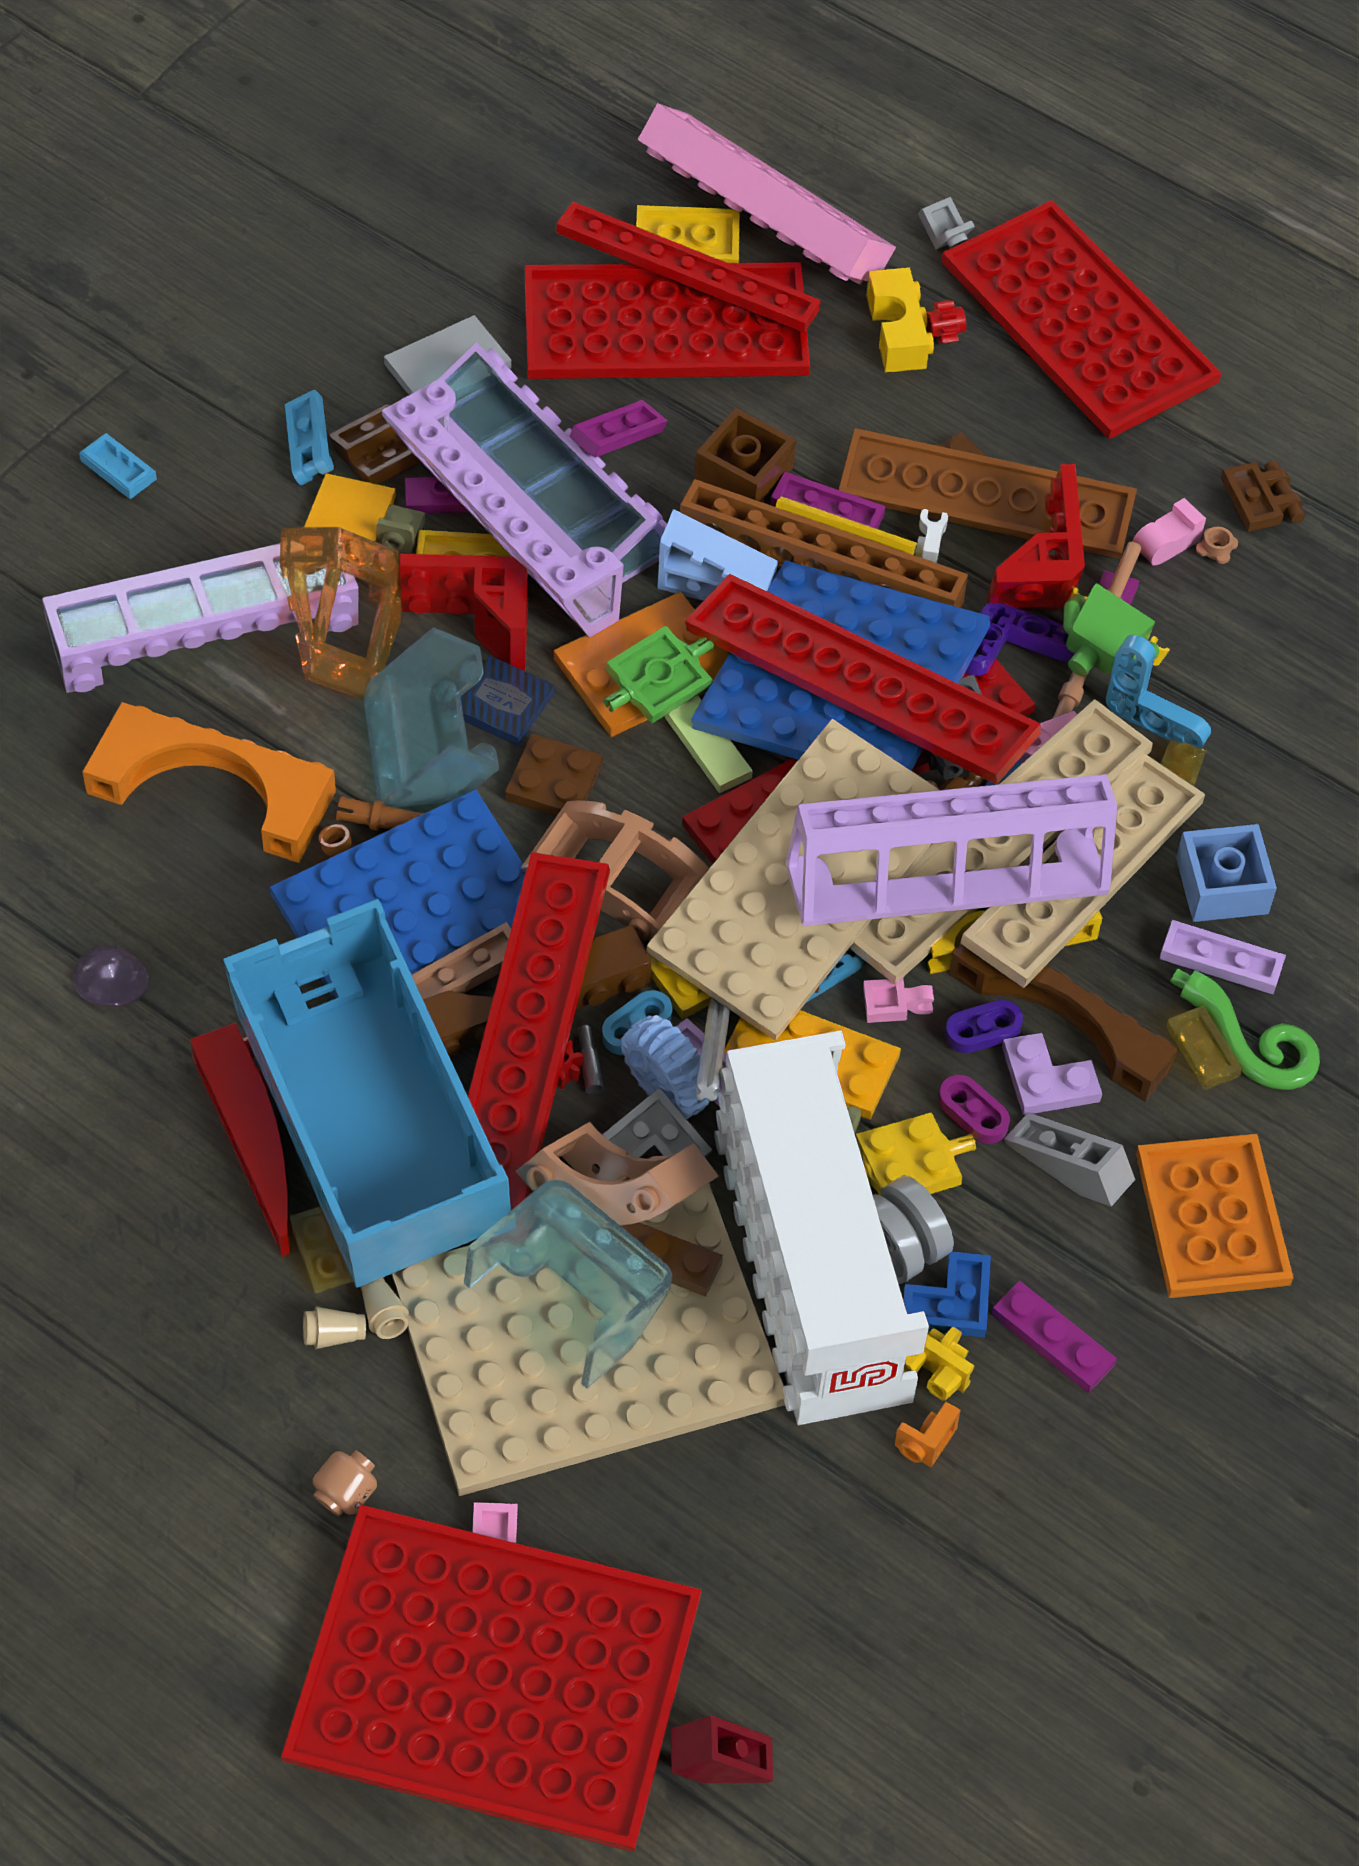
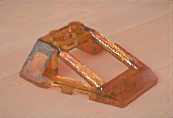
M294 527L282 529L279 564L282 577H288L291 595L287 597L290 611H295L300 633L296 634L295 637L305 679L364 701L370 699L379 684L401 622L402 603L399 552L339 527ZM327 567L313 625L305 574L310 576ZM341 571L369 582L368 599L378 602L365 658L325 643Z

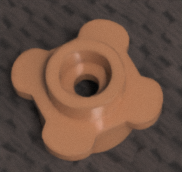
M1212 527L1205 530L1204 540L1197 544L1196 551L1201 556L1207 555L1210 559L1216 560L1220 564H1225L1230 561V553L1233 549L1237 548L1238 540L1228 529Z

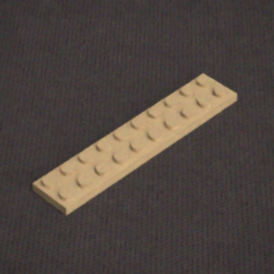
M1094 699L999 785L1107 774L1111 785L1145 754L1148 755L1151 752L1153 743ZM1064 830L1045 833L1043 849ZM1032 834L969 840L967 843L965 872L1026 866L1030 862ZM955 842L933 843L905 878L953 873ZM979 908L872 919L849 948L895 985L931 952V947L964 917L974 913Z

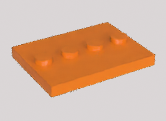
M682 592L624 617L590 638L585 635L554 650V661L610 737L648 719L631 702L625 703L614 712H610L609 707L606 708L603 699L620 689L619 685L605 670L607 662L664 626H667L679 640L687 645H691L700 639V637L686 630L685 620L695 609ZM714 645V649L698 657L700 665L712 678V682L729 655L726 650ZM706 689V690H704L703 692H701L700 694H698V696H700V695L706 693V692L708 691V689Z
M1257 1134L1138 1145L1136 1151L1137 1162L1169 1298L1291 1286L1293 1274Z

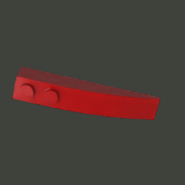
M236 1023L190 1039L192 1057L283 1257L290 1254V1209L280 1135L267 1091L270 1090L261 1068H256L253 1058L256 1057L247 1036L242 1037Z

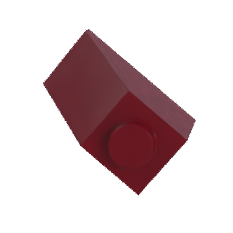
M712 1715L671 1729L672 1773L702 1784L769 1783L773 1781L772 1737Z

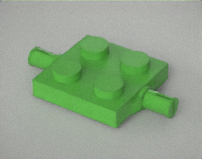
M667 626L662 627L607 662L605 670L619 685L620 689L603 699L606 708L609 707V711L614 712L625 703L631 702V704L637 706L651 724L711 686L712 678L702 668L698 657L714 649V644L711 640L707 641V638L702 637L691 645H687L679 640Z

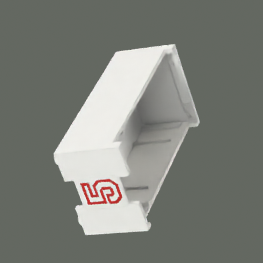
M842 1030L727 1051L726 1068L720 1069L723 1089H720L718 1093L721 1110L716 1111L719 1129L714 1133L716 1148L719 1155L725 1154L728 1163V1166H724L726 1186L728 1190H735L737 1201L733 1202L736 1223L738 1226L744 1225L747 1234V1237L743 1238L745 1257L747 1262L754 1261L757 1272L753 1274L755 1294L757 1299L764 1298L767 1309L762 1312L765 1332L767 1336L774 1335L777 1348L772 1349L773 1359L778 1373L784 1372L787 1384L782 1388L785 1397V1407L787 1411L794 1410L797 1425L913 1403L918 1376L916 1370L903 1373L906 1356L924 1352L929 1328L924 1311L907 1314L837 1075L841 1052L846 1046Z

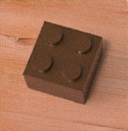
M735 408L696 452L694 479L764 503L776 489L784 472L790 473L794 468L796 439Z

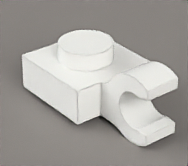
M923 509L920 515L919 528L926 537L919 536L915 556L937 563L941 538L947 527L948 515L942 512L941 520L932 522L927 518L928 510Z

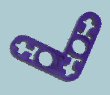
M989 603L984 606L981 614L990 616V627L985 638L991 640H982L976 651L979 655L973 657L965 673L974 676L986 674L1006 641L1064 662H1069L1074 653L1066 647L1069 635L1064 631L1062 624L1003 603Z

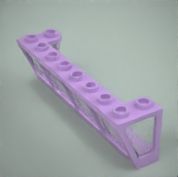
M442 378L382 410V416L410 451L494 539L528 569V574L589 638L619 621L624 564L606 548L590 547L570 558L449 433V413L456 405V396L453 389Z

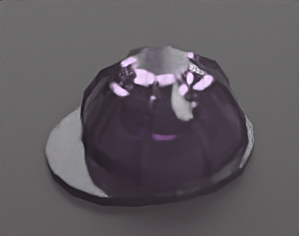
M96 945L95 948L79 958L73 971L74 987L79 995L90 1003L99 1005L121 1006L131 1004L144 995L149 985L148 972L143 964L132 954L120 948L119 945Z

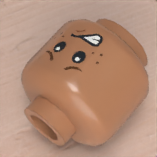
M354 1450L350 1456L341 1451L334 1452L313 1477V1486L317 1490L313 1497L338 1517L343 1512L348 1515L356 1514L359 1506L364 1505L377 1488L376 1478L370 1473L375 1465L357 1450Z

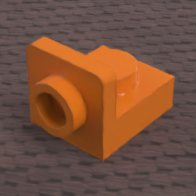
M945 1402L938 1414L931 1412L927 1416L920 1432L902 1422L897 1429L895 1446L908 1460L914 1463L922 1462L932 1468L957 1430L961 1410Z

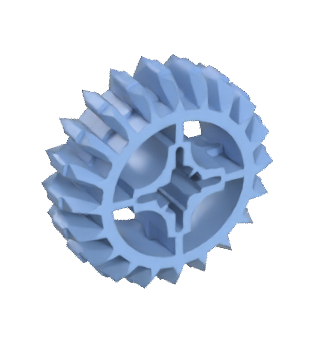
M657 1015L653 1017L647 1016L645 1019H640L633 1024L621 1038V1050L625 1056V1063L631 1069L630 1074L638 1081V1086L642 1087L648 1096L660 1088L685 1119L692 1115H697L710 1102L708 1098L700 1101L695 1095L701 1058L698 1049L694 1048L689 1041V1037H685L678 1027H673L669 1020L662 1019Z

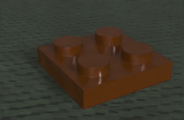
M531 734L505 791V801L557 816L567 801H587L602 768L603 755Z

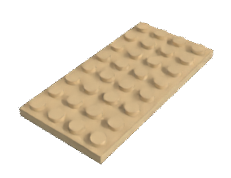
M832 719L648 943L646 952L776 1041L872 920L802 926L785 863L798 804L939 791V789ZM802 841L798 856H804ZM931 844L902 846L890 849L888 880L905 878ZM877 849L817 856V858H820L827 864L833 885L876 881Z

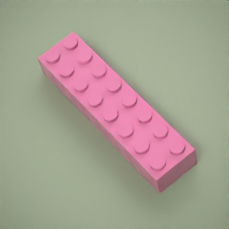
M657 103L638 138L640 142L648 146L646 152L660 161L664 162V160H667L674 164L672 166L674 171L684 177L690 178L691 176L699 181L698 186L713 195L718 193L725 197L724 203L739 212L744 210L751 214V221L765 229L770 227L777 231V238L791 246L795 244L804 249L803 254L817 263L824 262L831 266L829 271L845 281L848 278L858 284H861L863 280L868 281L869 271L883 270L896 248L688 113Z

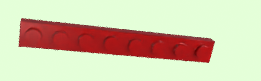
M574 201L557 222V233L804 333L820 310L821 300Z

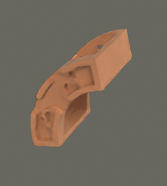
M567 801L532 851L541 854L575 858L588 839H601L612 842L599 861L600 863L608 864L610 868L601 910L625 927L633 925L640 941L653 939L710 869L692 850L677 838L673 837L669 842L652 831L654 823L627 810H624L621 815L606 811L604 803L593 801ZM634 851L655 863L673 879L650 915L633 901L610 887ZM530 855L521 866V869L525 873L528 867Z
M590 1122L546 1146L516 1171L522 1180L550 1205L575 1218L603 1225H627L651 1219L662 1214L719 1177L694 1143L682 1151L671 1155L653 1156L650 1159L630 1156L628 1151L607 1140ZM562 1156L575 1170L562 1162L559 1157ZM555 1187L560 1189L561 1195L556 1194ZM631 1204H633L636 1211L630 1209Z

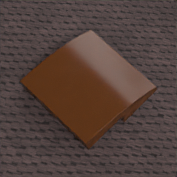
M389 404L328 435L329 441L339 455L364 482L378 485L421 462L382 416V410L389 407Z

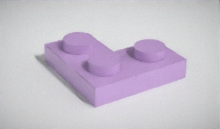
M1042 1033L1003 1040L1002 1050L1022 1115H1026L1028 1112L1034 1114L1101 1101L1102 1091L1092 1060L1052 1066Z

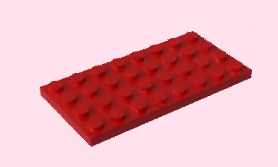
M1053 200L957 245L942 254L941 263L1108 439L1220 382L1222 373Z
M801 262L729 263L804 293ZM635 264L525 265L528 379L809 376L810 374L807 330L804 333Z

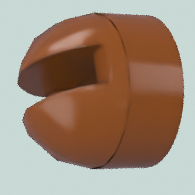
M330 825L319 834L321 848L331 858L351 849V836L348 828L343 825Z

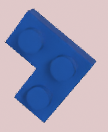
M961 1252L949 1253L946 1288L905 1284L903 1302L907 1314L924 1311L929 1326L928 1332L935 1328L939 1332L947 1334L952 1327H955L962 1332L961 1335L985 1338L991 1256Z

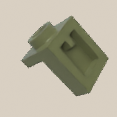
M390 505L385 518H379L376 524L377 546L394 552L400 551L413 554L418 540V532L423 529L425 524V512Z

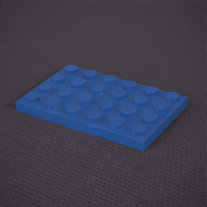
M475 789L271 886L270 895L296 938L327 927V918L379 899L385 912L388 926L412 975L505 922L512 928L526 873L521 869L522 861ZM329 975L321 978L324 985L332 983ZM335 990L329 992L333 1000L338 998Z

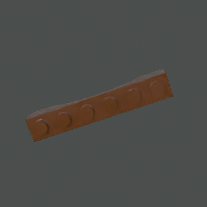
M633 925L595 938L591 946L576 1010L588 1005L596 1006L602 1004L608 998L624 992L638 991L650 983L651 960ZM448 990L423 999L450 1058L457 1056L463 1050L477 1045L481 1046L494 996L466 995Z
M962 944L953 952L949 970L951 977L981 996H1006L1024 999L1045 1006L1065 1017L1078 1027L1096 1046L1106 1063L1111 1080L1142 1101L1146 1102L1172 1070L1178 1049L1173 1047L1166 1038L1154 1035L1143 1028L1133 1017L1120 1013L1106 1004L1099 995L1087 992L1076 985L1063 972L1055 971L1046 965L1023 988Z

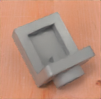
M951 197L922 208L918 213L936 250L946 245L951 249L968 240L966 235L975 227L972 221L966 223L962 221Z

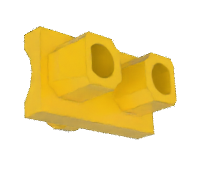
M952 1327L944 1335L933 1328L927 1334L924 1352L906 1356L903 1373L914 1370L918 1372L922 1366L934 1373L927 1383V1389L942 1401L948 1399L956 1390L963 1393L970 1385L971 1380H969V1377L974 1369V1365L965 1360L969 1351L957 1344L962 1332Z

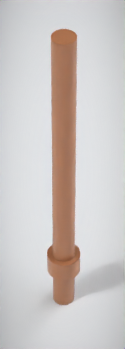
M1128 542L1108 588V591L1121 598L1141 551V546L1135 542ZM1072 672L1069 681L1063 684L1058 695L1060 702L1053 718L1069 713L1074 707L1079 706L1084 694L1082 687L1087 675L1079 676Z

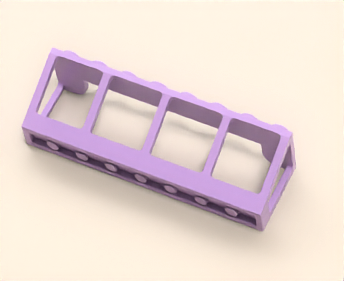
M1103 774L798 804L785 863L802 926L1107 895L1111 885L1117 803L1108 776ZM1102 826L1103 837L1100 860L1093 840L1094 827ZM1065 830L1059 834L1055 843V851L1059 862L1042 864L1045 833ZM1032 834L1030 865L965 872L966 851L969 840ZM801 841L804 847V856H798ZM955 842L953 873L888 880L890 849L902 846ZM877 849L876 881L833 885L827 864L820 858H817V856Z

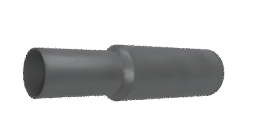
M583 1025L577 1029L580 1053L583 1054V1064L581 1067L586 1093L595 1095L604 1090L598 1053L594 1048L591 1027Z

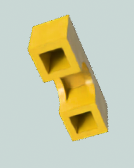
M910 267L869 271L866 296L872 321H893L882 322L879 349L885 373L926 369L928 354H933L934 342L932 333H927L925 329L927 327V313L925 307H920L919 305L921 297L919 282L913 281Z

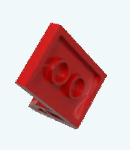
M1075 464L1060 465L1056 478L1051 479L1050 494L1045 496V512L1047 516H1052L1053 527H1049L1048 533H1037L996 568L986 597L987 604L1003 603L1020 610L1061 609L1069 600L1074 587H1077L1085 567ZM1055 550V555H1048L1050 551Z
M400 554L402 612L418 614H475V638L495 658L526 671L528 569L513 556Z

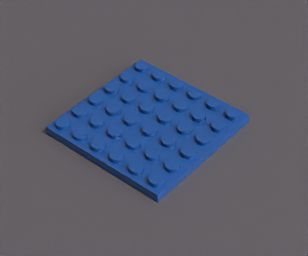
M786 560L767 591L955 683H958L959 679L963 677L990 627V616ZM732 653L728 655L691 718L692 728L798 760L832 719L910 771H912L924 749Z

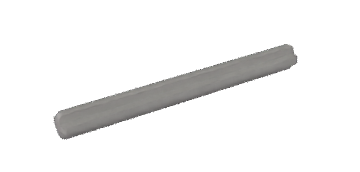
M714 998L709 1001L695 1093L700 1101L708 1098L711 1102L717 1099L719 1093L720 1069L723 1064L730 1009Z

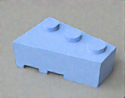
M673 509L660 540L658 589L673 593L682 592L684 596L704 601L729 574H732L768 591L777 574L778 561Z

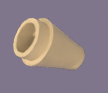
M384 1278L360 1287L369 1329L382 1339H391L402 1334L409 1324L406 1317L409 1315V1312L385 1282Z
M315 1307L314 1311L304 1312L303 1339L305 1345H314L315 1349L356 1340H365L366 1318L364 1314Z

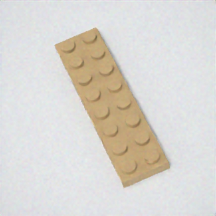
M1145 754L1111 784L1117 803V817L1109 894L989 907L963 933L961 944L1025 988L1203 803L1205 797L1203 792ZM1102 826L1094 827L1093 840L1100 860L1103 837ZM1056 841L1043 853L1042 864L1059 862L1055 851Z

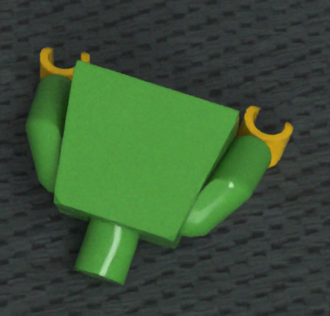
M1097 583L1093 586L1088 597L1077 593L1078 589L1074 587L1069 600L1064 605L1063 629L1069 635L1066 647L1074 653L1068 662V666L1079 676H1086L1093 666L1105 674H1111L1116 652L1126 637L1138 635L1149 640L1155 621ZM1153 636L1149 642L1155 649L1153 665L1157 666L1162 662L1170 649L1159 647L1156 644L1158 639Z

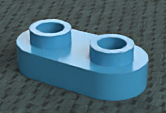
M655 990L645 991L610 1015L602 1026V1042L605 1048L614 1054L624 1055L621 1050L622 1041L616 1037L625 1035L633 1024L640 1019H645L649 1013H654L662 1019H667L671 1022L672 1003L668 996Z

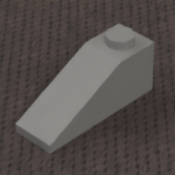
M1029 1112L1004 1138L1006 1145L1078 1195L1110 1207L1135 1180L1122 1144Z

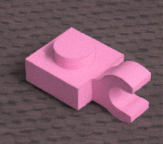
M903 978L895 985L888 979L864 981L863 991L867 1023L907 1020V1010L921 1015L933 1013L932 1002H934L933 988L930 985L904 988Z

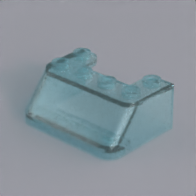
M433 627L372 678L367 685L364 694V706L376 795L379 801H384V804L392 807L450 802L473 791L499 770L497 752L493 746L480 743L469 751L461 696L482 678L483 663L479 646Z

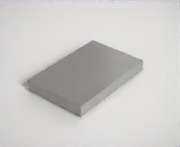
M473 315L384 356V365L408 395L438 380L476 342L486 352L490 348L494 349L506 362L505 365L509 369H511V359L477 317ZM474 352L445 382L457 394L485 379L491 372Z

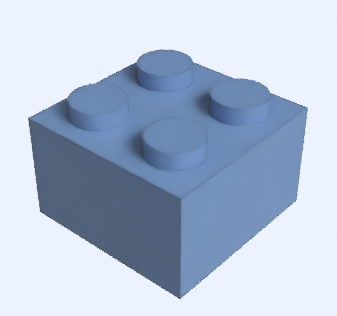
M1259 824L1183 832L1176 861L1193 922L1269 914L1277 887Z

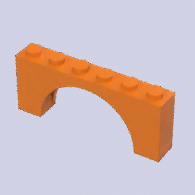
M124 702L119 706L83 770L88 795L119 805H123L126 798L141 783L166 770L183 766H209L231 772L254 787L265 802L267 814L261 829L264 852L300 863L336 793L334 770L321 763H311L298 759L284 751H273L258 746L250 740H239L224 735L212 728L205 729L189 724L181 718H170L152 712L144 706H133Z

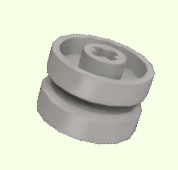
M903 1175L883 1187L881 1196L872 1195L899 1284L908 1281L922 1272L924 1263L931 1265L952 1252L954 1245L952 1231L943 1211L925 1187L914 1178Z

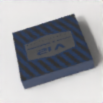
M489 655L452 707V716L518 746L554 695L555 685Z

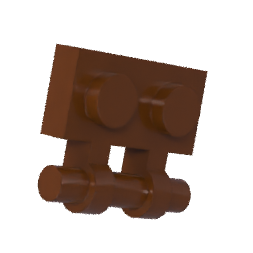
M1275 460L1265 464L1264 469L1266 472H1261L1257 462L1223 469L1221 480L1248 532L1281 525L1283 513L1289 515L1293 523L1301 522L1305 518L1302 510L1303 502L1299 495L1292 491L1289 485L1290 477L1286 470L1280 468ZM1270 488L1276 491L1278 496H1274Z

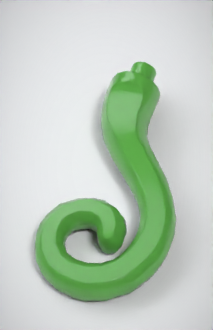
M1180 969L1176 970L1170 982L1183 989L1180 994L1181 998L1199 1008L1210 1018L1227 1054L1237 1068L1248 1078L1262 1086L1277 1090H1293L1303 1087L1313 1080L1318 1072L1320 1057L1315 1041L1307 1032L1297 1026L1282 1023L1270 1027L1261 1035L1259 1040L1260 1054L1272 1065H1279L1284 1058L1282 1051L1277 1047V1043L1288 1042L1299 1051L1300 1060L1295 1067L1289 1069L1273 1067L1259 1059L1247 1045L1233 1006L1224 990L1212 979L1197 970L1191 976Z

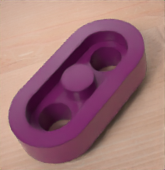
M954 1075L944 1080L940 1087L938 1101L941 1109L981 1143H997L1006 1136L1010 1117L1003 1105L968 1076ZM953 1098H961V1099H963L965 1102H964V1103H956V1102H954L952 1099H953ZM988 1123L991 1124L994 1128L987 1129L984 1128L982 1124Z

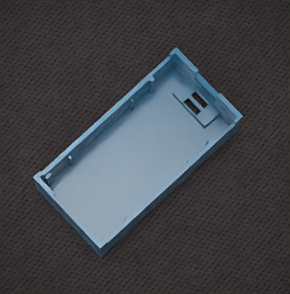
M379 899L327 918V927L278 945L277 940L273 939L223 959L235 1011L356 1288L512 1224L508 1177L503 1166L499 1165L388 926L385 912ZM329 975L332 983L303 994L301 993L299 986ZM333 990L336 991L338 998L308 1009L305 1001Z

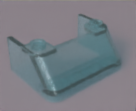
M551 1180L542 1184L468 1246L464 1284L471 1288L498 1264L509 1273L519 1277L532 1276L547 1265L606 1314L596 1324L594 1331L595 1342L587 1349L581 1384L586 1389L634 1347L668 1295L672 1282V1272L665 1262L572 1185L561 1180Z

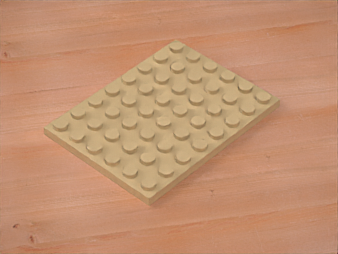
M709 1183L662 1214L640 1222L723 1255L722 1265L706 1297L591 1252V1242L600 1224L578 1218H571L522 1231L517 1242L496 1238L450 1250L391 1274L397 1297L409 1312V1315L406 1316L409 1322L407 1329L459 1496L785 1405L782 1380L777 1371L775 1361ZM631 1204L630 1209L636 1211L633 1204Z

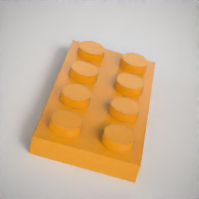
M800 1010L776 1041L740 1017L724 1052L727 1054L729 1050L842 1030L846 1046L841 1052L837 1075L847 1108L851 1105L861 1109V1116L871 1120L900 1057L901 1048Z

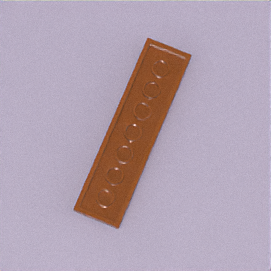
M855 428L839 490L884 505L886 509L919 516L923 509H927L928 518L941 520L942 512L948 515L947 522L1030 540L1037 533H1048L1049 527H1053L1052 516H1047L1045 512V496L1050 494L1051 479L1056 478L1058 472ZM1077 476L1083 551L1121 559L1137 489Z

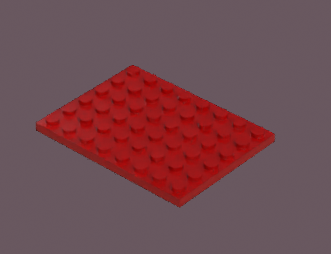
M360 1505L281 1756L282 1761L635 1853L702 1589Z

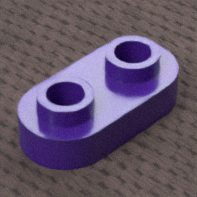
M996 1000L956 1012L947 1021L945 1030L946 1042L953 1050L960 1053H972L1002 1044L1004 1039L1014 1038L1019 1035L1023 1022L1022 1011L1011 1001ZM996 1023H1004L1007 1027H998ZM965 1033L971 1038H963L959 1034Z

